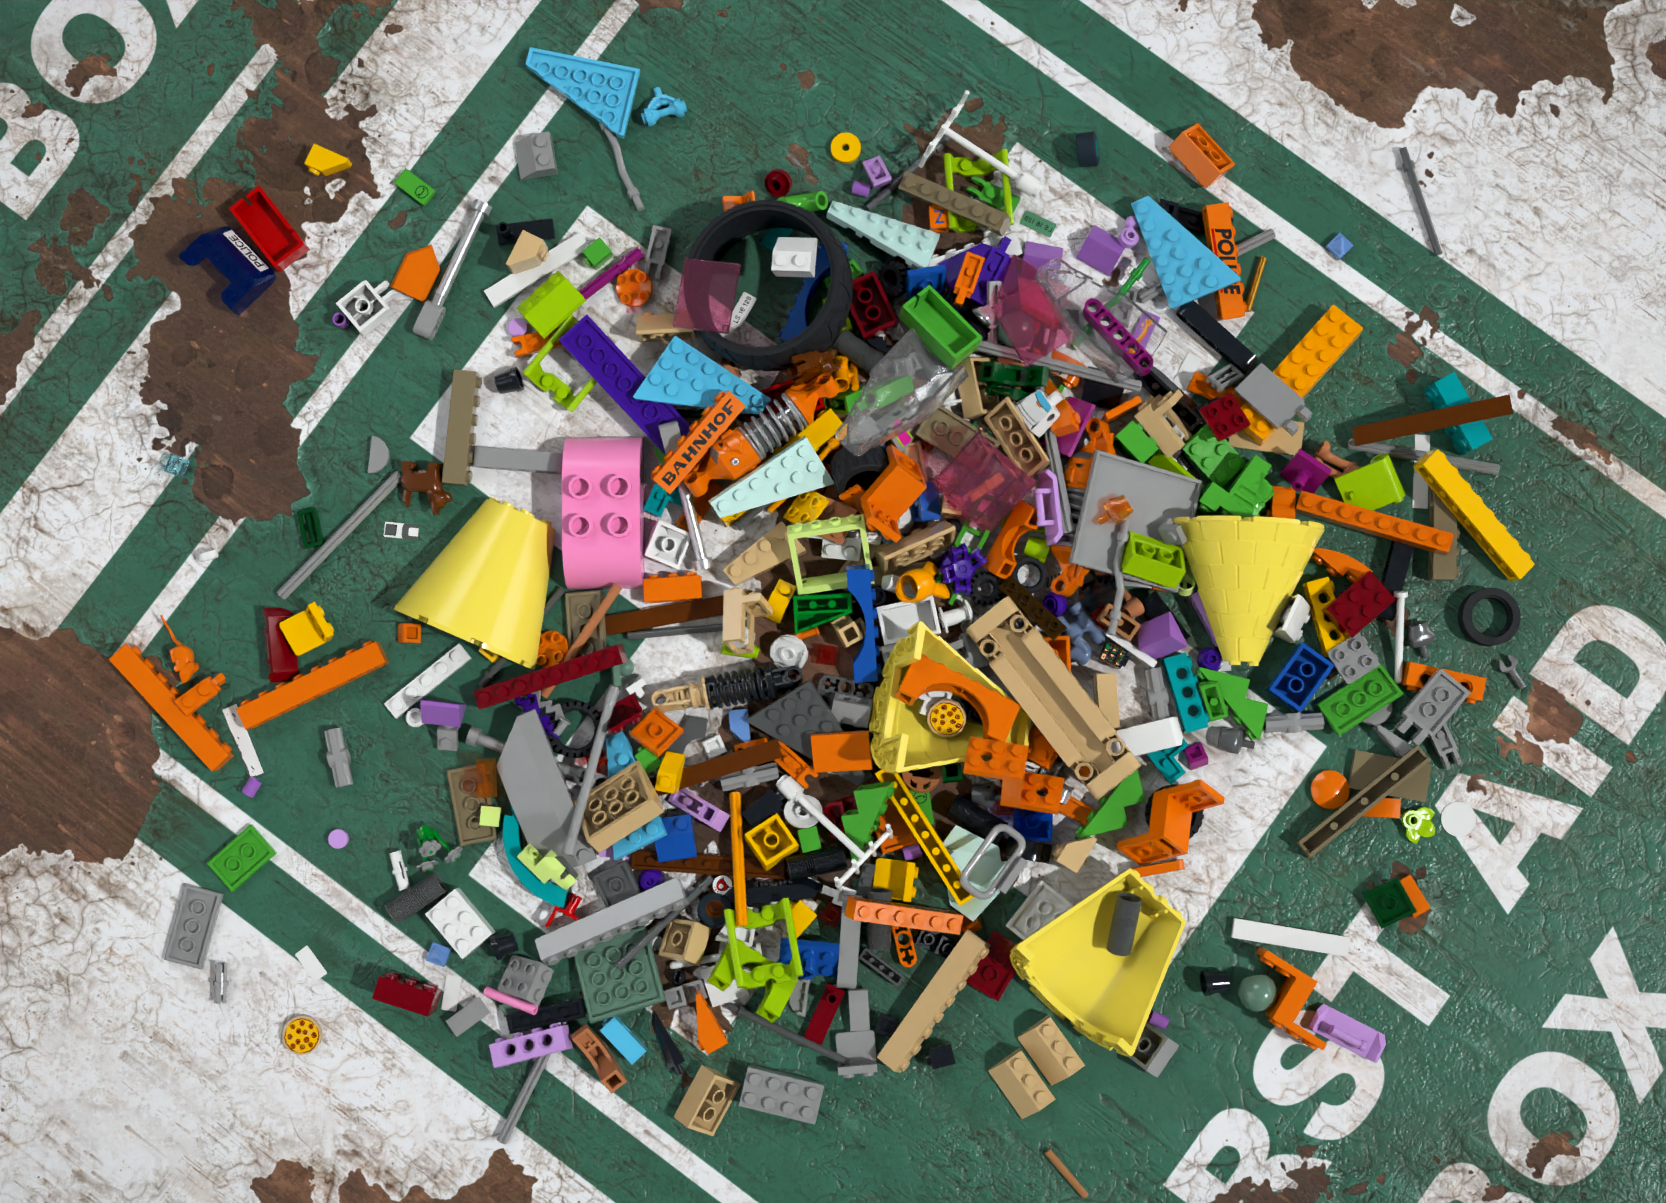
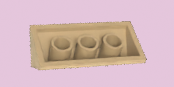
M1009 397L1003 399L984 417L1024 481L1050 466V460Z

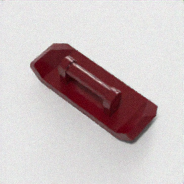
M264 608L262 614L266 618L267 627L263 628L267 650L266 664L270 665L268 679L271 683L288 682L298 675V659L279 628V624L292 617L293 614L290 610L284 608Z

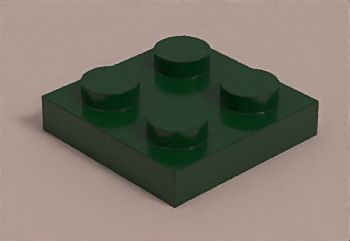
M1398 876L1362 893L1381 929L1417 912Z

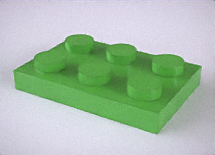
M1207 424L1181 448L1208 480L1221 488L1247 464L1226 439L1218 442Z

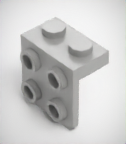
M1360 633L1340 643L1327 653L1346 684H1351L1380 665L1377 655L1374 651L1370 650L1366 638Z
M513 955L500 981L498 991L521 998L539 1007L554 970L541 962Z
M851 1031L836 1034L837 1053L847 1057L844 1065L838 1062V1075H842L843 1078H852L854 1074L862 1073V1076L867 1077L873 1076L874 1072H878L874 1031Z

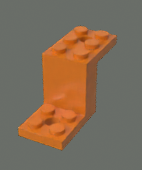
M890 443L886 448L890 464L860 499L866 524L873 530L878 529L885 539L893 540L897 543L901 539L897 521L927 486L920 465Z
M970 736L963 770L964 774L1003 780L1000 801L1002 806L1059 815L1064 778L1026 772L1029 746ZM988 755L991 757V760L985 761L981 757ZM1043 790L1047 795L1040 796L1037 792Z
M1201 779L1153 792L1149 833L1118 841L1117 849L1139 865L1188 854L1192 812L1224 804V796Z
M1259 947L1256 952L1260 956L1259 960L1272 968L1275 965L1277 967L1275 970L1287 977L1277 993L1274 1005L1265 1013V1015L1270 1017L1268 1021L1280 1029L1286 1027L1285 1032L1298 1040L1302 1037L1301 1042L1315 1051L1317 1048L1324 1050L1327 1043L1293 1023L1316 986L1317 981L1270 951Z

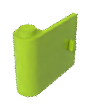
M1388 453L1379 454L1370 460V464L1334 478L1344 503L1372 511L1391 503H1400L1406 495Z

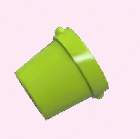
M1029 536L1023 554L1036 558L1044 564L1050 546H1047L1046 539Z

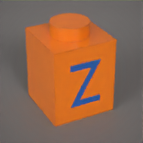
M935 205L929 206V229L936 233L949 232L948 210Z

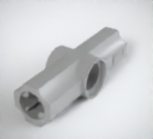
M1161 667L1144 670L1147 685L1146 697L1148 706L1151 707L1153 722L1170 718L1168 709L1169 697L1167 688L1164 687Z
M1288 713L1280 716H1265L1263 729L1264 733L1303 732L1304 730H1320L1324 727V717L1322 713Z
M342 728L324 731L328 748L327 761L330 768H332L336 788L352 785L353 779L349 765L351 757L348 748L345 746Z
M772 762L722 776L720 781L723 791H729L740 787L746 788L759 785L761 782L778 779L780 776L777 763Z

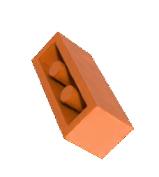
M697 572L685 573L686 576L679 577L676 573L666 574V578H659V575H649L647 579H643L644 602L650 604L703 599L702 576L697 575Z

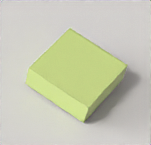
M481 806L479 825L500 827L502 807Z

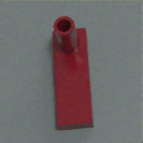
M827 983L805 1032V1038L822 1045L845 990Z

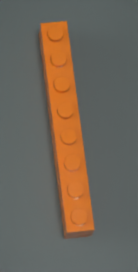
M1302 490L1295 509V513L1445 556L1449 553L1454 534Z
M368 641L362 645L363 648L357 651L352 649L345 653L346 656L340 659L335 657L327 661L328 665L316 666L310 669L311 673L305 676L300 674L292 678L293 681L288 684L283 682L275 686L276 690L271 692L268 690L258 694L259 698L253 701L248 699L241 702V706L236 708L245 730H252L389 664L380 642Z
M123 645L109 658L110 662L211 771H219L234 757L231 752L232 748L226 742H221L218 738L219 734L213 728L209 729L205 724L206 720L200 714L194 712L186 717L174 704V701L180 697L181 693L177 688L171 687L167 683L168 679L163 673H158L154 669L155 665L150 659H145L141 655L142 650L137 645Z

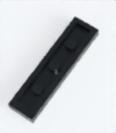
M583 997L538 1007L535 1015L524 1011L506 1015L509 1034L587 1017Z

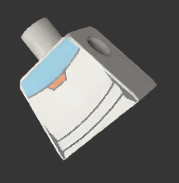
M1037 390L1014 404L1030 431L1041 437L1060 417V412L1055 405L1062 401L1063 397L1057 390L1049 396L1042 390Z

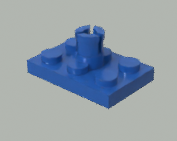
M781 938L779 963L788 965L792 959L789 938ZM797 939L805 980L813 979L815 975L836 977L839 943Z

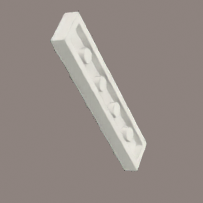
M460 643L457 644L385 702L384 705L398 719L470 661L472 657Z

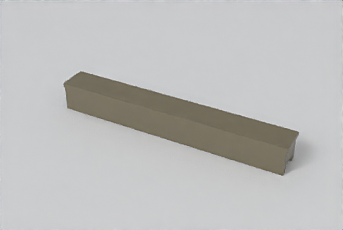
M1416 745L1302 837L1296 844L1308 858H1311L1425 766L1431 759L1422 751L1419 745Z

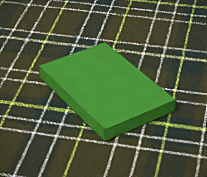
M251 824L207 864L228 889L234 892L273 858L277 852L255 826Z

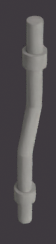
M599 122L601 130L605 132L613 148L619 174L628 190L627 194L630 200H633L639 212L643 211L645 207L639 197L638 189L634 187L625 169L620 145L614 133Z
M1128 518L1122 519L1121 529L1116 539L1118 543L1113 566L1117 590L1113 610L1110 611L1109 615L1110 624L1108 629V635L1112 636L1116 634L1117 624L1122 614L1120 610L1125 588L1121 563L1125 543H1128L1130 519Z

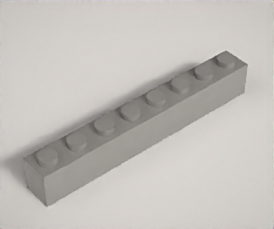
M676 877L534 939L540 959L547 966L555 965L561 959L574 957L577 955V952L584 949H592L596 944L610 941L616 935L626 934L634 927L648 924L650 920L663 918L673 910H681L685 905L689 904L681 881Z

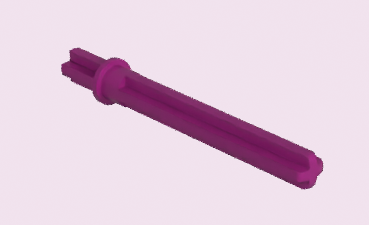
M636 247L626 256H621L622 259L579 291L580 294L587 300L626 269H631V266L644 256L641 250Z

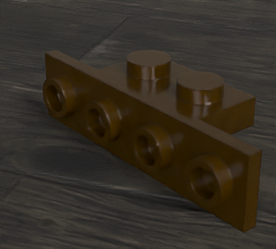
M1012 576L998 587V590L1006 597L1009 596L1016 606L1053 641L1067 629L1058 618Z

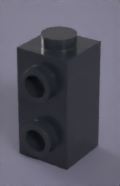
M1109 574L1102 575L1079 587L1078 601L1088 612L1115 600L1117 590L1115 576Z
M771 789L741 814L755 828L766 821V818L771 814L775 815L783 810L781 806L784 804L782 802L784 797L778 790L774 792Z

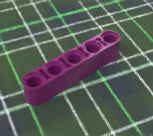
M1088 299L1082 312L1085 320L1136 374L1140 376L1148 375L1154 363L1152 356L1098 299ZM1093 307L1096 309V312H1090L1087 308ZM1107 321L1109 325L1103 326L1100 322ZM1118 334L1122 337V339L1117 340L1114 338L1113 335ZM1132 348L1135 353L1131 354L1126 349ZM1145 362L1148 364V367H1142L1139 363Z

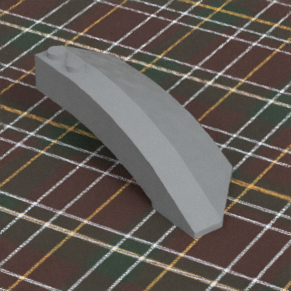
M536 709L518 715L496 767L528 844L530 843L543 857L550 850L554 851L558 856H563L571 867H578L597 859L596 850L587 842L582 825L578 833L574 855L567 856L562 854L576 806Z

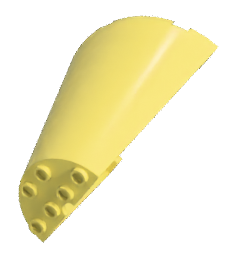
M490 497L484 501L395 605L394 610L535 670L556 529L551 527L552 523L547 520L541 519L539 521L535 519V516L527 510L521 508L518 511V508L514 507V505L503 501L501 504V501Z
M1129 868L1015 945L1010 951V960L1022 980L1026 979L1028 984L1031 985L1029 989L1062 1020L1065 1018L1069 1019L1076 1031L1096 1044L1110 1051L1114 1047L1118 1054L1131 1057L1135 1052L1186 921L1178 910L1173 909L1168 904L1166 898L1161 895L1157 897L1154 894V887L1148 882H1144L1136 870ZM1119 893L1135 894L1142 899L1133 947L1129 956H1117L1111 954L1106 949L1116 898Z

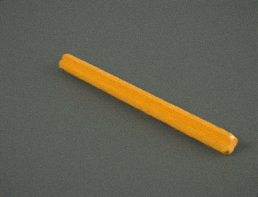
M731 792L729 799L736 926L743 927L747 926L748 923L741 793Z

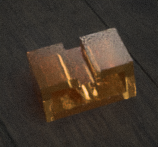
M496 758L476 759L477 775H482V782L477 783L478 799L498 798Z

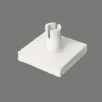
M715 965L700 970L712 1007L750 995L748 989L737 988L735 977L731 985L724 991L707 982Z

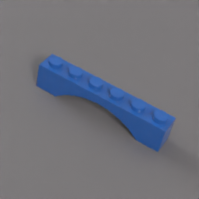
M841 242L847 255L849 248L847 244ZM821 243L818 246V255L816 257L815 278H804L801 293L798 292L795 298L796 304L793 310L791 309L788 313V322L780 331L779 336L782 343L799 335L809 326L808 315L812 297L818 286L822 283V280L831 274L828 254Z
M869 564L846 566L848 590L859 602L865 617L863 642L853 658L854 682L878 681L877 675H881L880 663H876V656H880L879 645H875V638H878V626H874L873 619H877V609L872 606V600H876L875 589H871V582L875 581L874 570H870Z

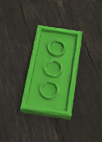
M1380 663L1378 667L1356 681L1345 685L1317 703L1316 707L1339 737L1403 696V692Z

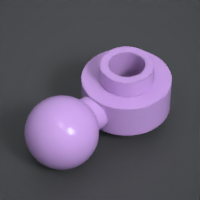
M1133 215L1126 218V228L1118 236L1120 245L1127 249L1134 247L1139 240V236L1135 231L1138 229L1139 224L1136 216Z

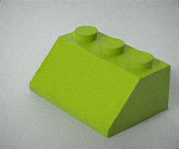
M557 271L527 299L523 300L516 309L545 339L587 300L562 273Z
M1129 531L1128 543H1125L1121 563L1122 572L1146 581L1161 584L1164 587L1176 589L1186 573L1182 548L1164 544L1163 541Z

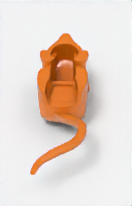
M160 615L172 640L178 645L170 650L172 662L176 664L174 670L175 672L179 671L181 682L184 684L199 669V664L194 662L193 650L175 638L170 626L166 623L163 616Z

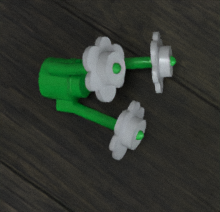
M424 825L416 830L417 842L420 846L419 852L424 861L416 866L418 870L429 872L434 869L433 866L437 865L438 861L433 860L429 862L427 856L436 854L441 845L449 852L444 859L446 863L454 862L461 856L460 852L463 848L458 846L452 850L438 835L436 829L431 830L429 825Z

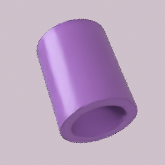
M854 181L851 194L868 198L871 185Z
M339 312L333 316V323L340 329L348 328L350 321L343 313ZM344 318V321L339 324V320Z
M250 776L241 792L253 798L262 782Z
M919 843L902 848L906 861L922 857Z
M1153 1010L1149 1016L1148 1023L1165 1030L1170 1018Z

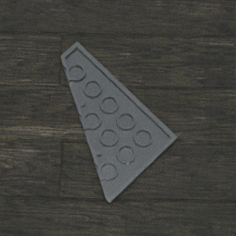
M810 679L747 718V721L753 726L812 760L811 734L845 732ZM872 770L834 772L855 785L861 784L874 774Z

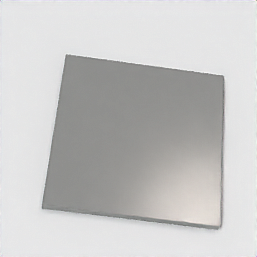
M1095 450L1069 563L1115 576L1113 563L1118 543L1116 541L1117 534L1120 532L1122 519H1130L1128 532L1132 531L1163 541L1158 528L1167 518H1171L1174 521V518L1190 517V519L1195 517L1203 481ZM1183 550V557H1184V563H1185L1186 555H1185V552H1184V550ZM1122 572L1124 579L1178 593L1180 583L1176 589Z

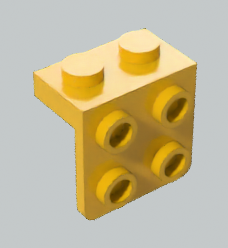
M813 490L799 494L783 518L792 525L797 522L808 523L812 520H817L829 503V500Z
M315 602L309 604L305 611L279 624V628L296 656H301L331 641L334 635L331 623H327L323 617L325 616L323 609L320 605L317 606Z
M878 858L876 860L873 888L892 890V899L911 902V898H915L916 886H913V880L918 877L919 867H915V862Z

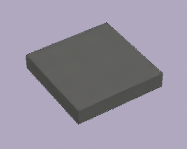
M627 859L592 876L606 908L642 893Z

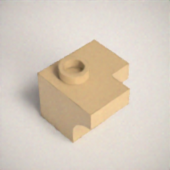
M848 614L831 622L844 648L864 638L865 624L861 617L853 621Z

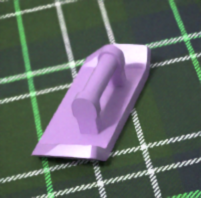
M1044 469L1038 472L1040 489H1034L1033 495H1035L1037 527L1045 526L1047 546L1056 544L1062 537L1063 527L1057 477L1049 469Z
M1322 1004L1317 1009L1309 1025L1310 1030L1374 1063L1378 1062L1386 1045L1384 1034L1325 1004Z

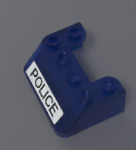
M228 226L201 234L178 255L189 266L198 265L206 257L231 282L222 291L221 299L238 316L266 291L276 279L274 270Z

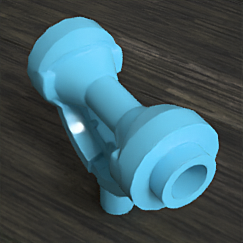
M656 87L653 89L655 97L652 98L648 107L644 108V113H641L644 124H648L651 127L656 124L660 117L670 114L677 117L685 116L684 112H687L684 100L680 101V98L675 99L666 94L662 95L661 88ZM661 105H668L667 108L657 110Z

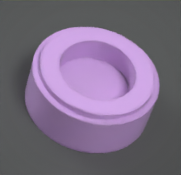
M515 318L510 321L508 330L513 337L526 335L528 325L523 319Z
M342 829L333 830L328 837L329 844L336 849L345 847L349 842L348 833Z

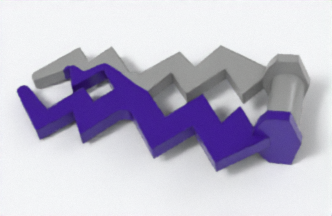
M541 690L527 695V698L534 697L533 704H531V699L521 700V697L516 698V706H524V713L536 709L547 735L561 738L563 730L567 725L571 724L565 718L559 703L552 706V700L541 702ZM546 707V714L556 712L555 721L561 720L555 730H553L554 723L549 724V715L541 717V708Z

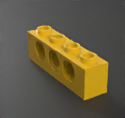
M1329 577L1302 584L1307 602L1311 607L1310 613L1324 658L1328 657L1327 653L1329 650L1347 640L1331 621L1327 622L1324 619V613L1321 611L1335 599L1333 593L1335 591L1334 583L1332 580H1329ZM1320 593L1326 596V603L1319 601ZM1331 630L1337 633L1335 641L1329 636Z

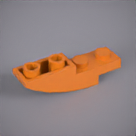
M1315 548L1312 554V559L1319 565L1323 564L1327 567V572L1330 575L1339 578L1346 574V578L1352 583L1364 572L1369 570L1373 572L1356 559L1337 551Z

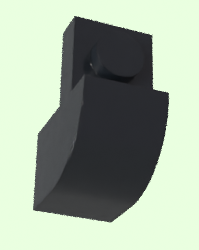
M1008 837L1005 856L1011 857L1018 847V842L1013 837ZM1025 840L1026 848L1021 857L1025 860L1049 864L1052 845Z

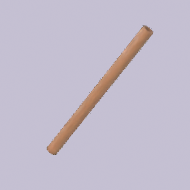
M616 583L613 584L568 650L562 662L574 659L622 590L621 586ZM556 685L541 690V695L548 698Z

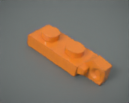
M966 252L954 286L953 293L957 294L954 305L961 307L965 297L969 299L973 294L985 260L984 257Z
M220 673L213 679L211 676L207 679L205 678L177 698L174 704L188 717L218 695V692L221 691L220 686L226 682V677Z

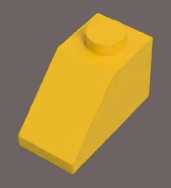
M313 144L304 163L308 167V171L316 176H319V174L328 176L352 166L348 158L317 144Z
M666 751L658 770L655 790L671 794L679 792L685 754Z
M794 900L790 904L796 938L801 935L818 915L802 900L798 902Z

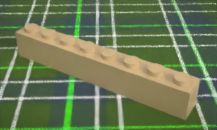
M967 929L877 1056L879 1060L894 1072L901 1073V1071H905L908 1068L909 1060L920 1051L923 1040L932 1034V1028L935 1023H939L942 1020L943 1012L954 1003L957 992L966 986V980L969 975H973L976 972L979 961L988 955L989 947L991 946L989 943Z

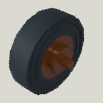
M710 893L700 900L697 915L705 926L720 928L726 925L724 910L732 909V905L724 895Z

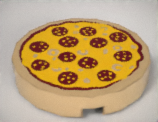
M941 699L930 707L927 722L935 734L941 737H952L963 730L966 723V713L957 701Z
M301 1015L294 1017L287 1022L283 1029L282 1038L284 1045L294 1054L305 1055L311 1053L318 1048L322 1040L323 1033L319 1026L320 1024L311 1016Z

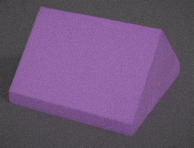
M1094 225L1076 258L1109 276L1125 248L1120 245L1117 237Z
M1026 241L1019 278L1056 285L1062 263L1063 248Z
M1171 611L1140 624L1141 626L1138 629L1139 650L1155 660L1188 646Z
M421 700L420 702L422 723L451 727L461 726L466 704L435 700Z

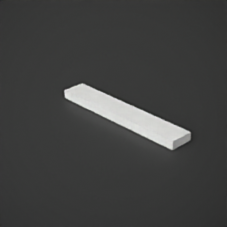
M581 232L549 250L547 260L545 262L542 261L540 266L518 274L512 273L484 290L493 307L496 308L582 255V251L589 245Z
M1238 918L1233 919L1232 938L1348 957L1350 937Z

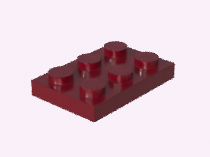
M993 931L987 941L991 945L988 955L979 961L976 972L973 975H969L966 982L994 1000L999 1001L1016 972L1010 960V951L1017 944Z

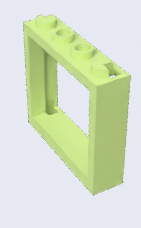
M851 514L841 518L832 517L827 520H812L808 523L797 522L794 525L787 526V536L798 595L848 588L847 572L802 578L795 539L860 529L865 564H869L870 570H873L864 514Z

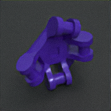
M963 543L960 544V547L955 548L953 546L949 548V551H944L936 566L939 573H942V584L953 582L952 589L954 594L962 592L965 595H970V580L975 570L985 564L988 559L986 556L983 557L981 555L979 547L968 554L967 546ZM973 557L977 561L974 564L970 561V559ZM959 581H964V585H960Z

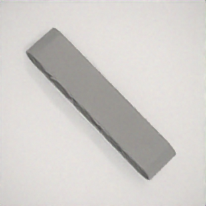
M474 447L472 466L485 469L562 474L563 454Z
M843 894L837 988L856 989L861 921H855L846 917L845 910L848 896L859 898L863 896Z

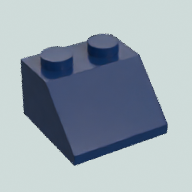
M691 814L661 818L667 835L655 841L658 862L697 857Z

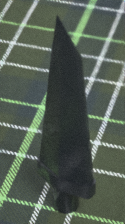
M654 1011L653 1025L667 1064L666 1066L668 1069L673 1067L677 1076L684 1073L681 1063L685 1062V1059Z

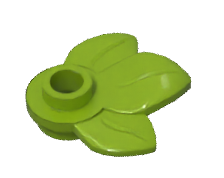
M1420 807L1416 811L1408 810L1403 813L1401 822L1406 828V837L1412 843L1417 844L1420 836L1429 838L1435 835V827L1430 821L1435 814L1432 809Z

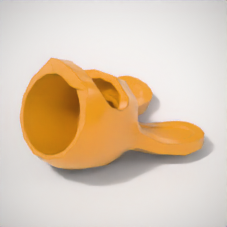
M930 561L920 569L904 572L899 577L895 586L896 596L904 603H918L930 596L947 599L950 598V591L946 584L935 583L933 576L937 575L939 570ZM910 580L912 589L916 594L915 598L908 597L904 593L903 586L905 581Z

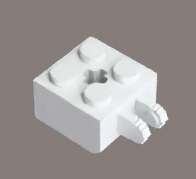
M367 280L362 281L336 303L363 336L368 335L394 313L387 303L396 296L397 292L391 290L382 298L379 295L388 288V281L382 282L375 289ZM366 305L368 308L364 311L362 308Z

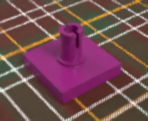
M1299 449L1279 475L1291 482L1292 488L1295 491L1303 490L1313 494L1330 475L1332 469Z

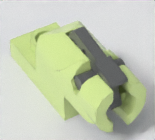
M529 843L517 856L544 884L552 878L555 883L566 891L580 877L563 856H558L552 850L543 857Z

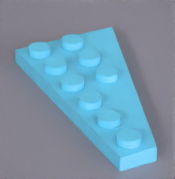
M621 731L606 739L608 778H611L636 762L637 759L626 732ZM660 815L613 844L614 860L617 861L666 836L667 832Z

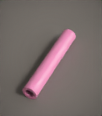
M486 987L483 995L532 1015H535L538 1011L537 1005L501 993L496 989Z

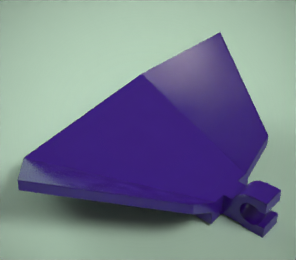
M1006 236L1001 238L998 248L981 243L938 263V265L945 264V280L949 288L954 290L964 257L968 251L985 258L975 289L969 299L980 306H985L987 304V281H1001V315L1020 310L1015 261L1009 257L1010 255L1005 253L1011 239Z

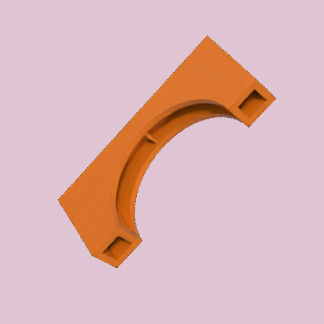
M921 654V660L909 665L894 698L912 706L917 698L928 692L945 691L956 694L968 701L980 715L984 729L983 739L1001 742L1006 741L1021 707L1015 700L1006 698L997 691L982 686L978 681H972L964 677L962 673L955 672L944 664L929 659L924 654Z

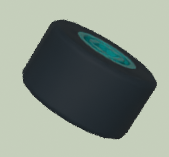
M1094 131L1078 133L1076 135L1077 159L1081 168L1099 165L1098 141Z

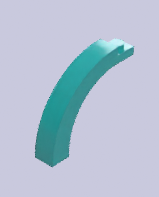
M511 805L510 811L513 812V815H504L503 842L512 870L520 882L534 895L548 903L564 908L570 888L565 891L551 880L544 884L517 858L524 849L521 826Z

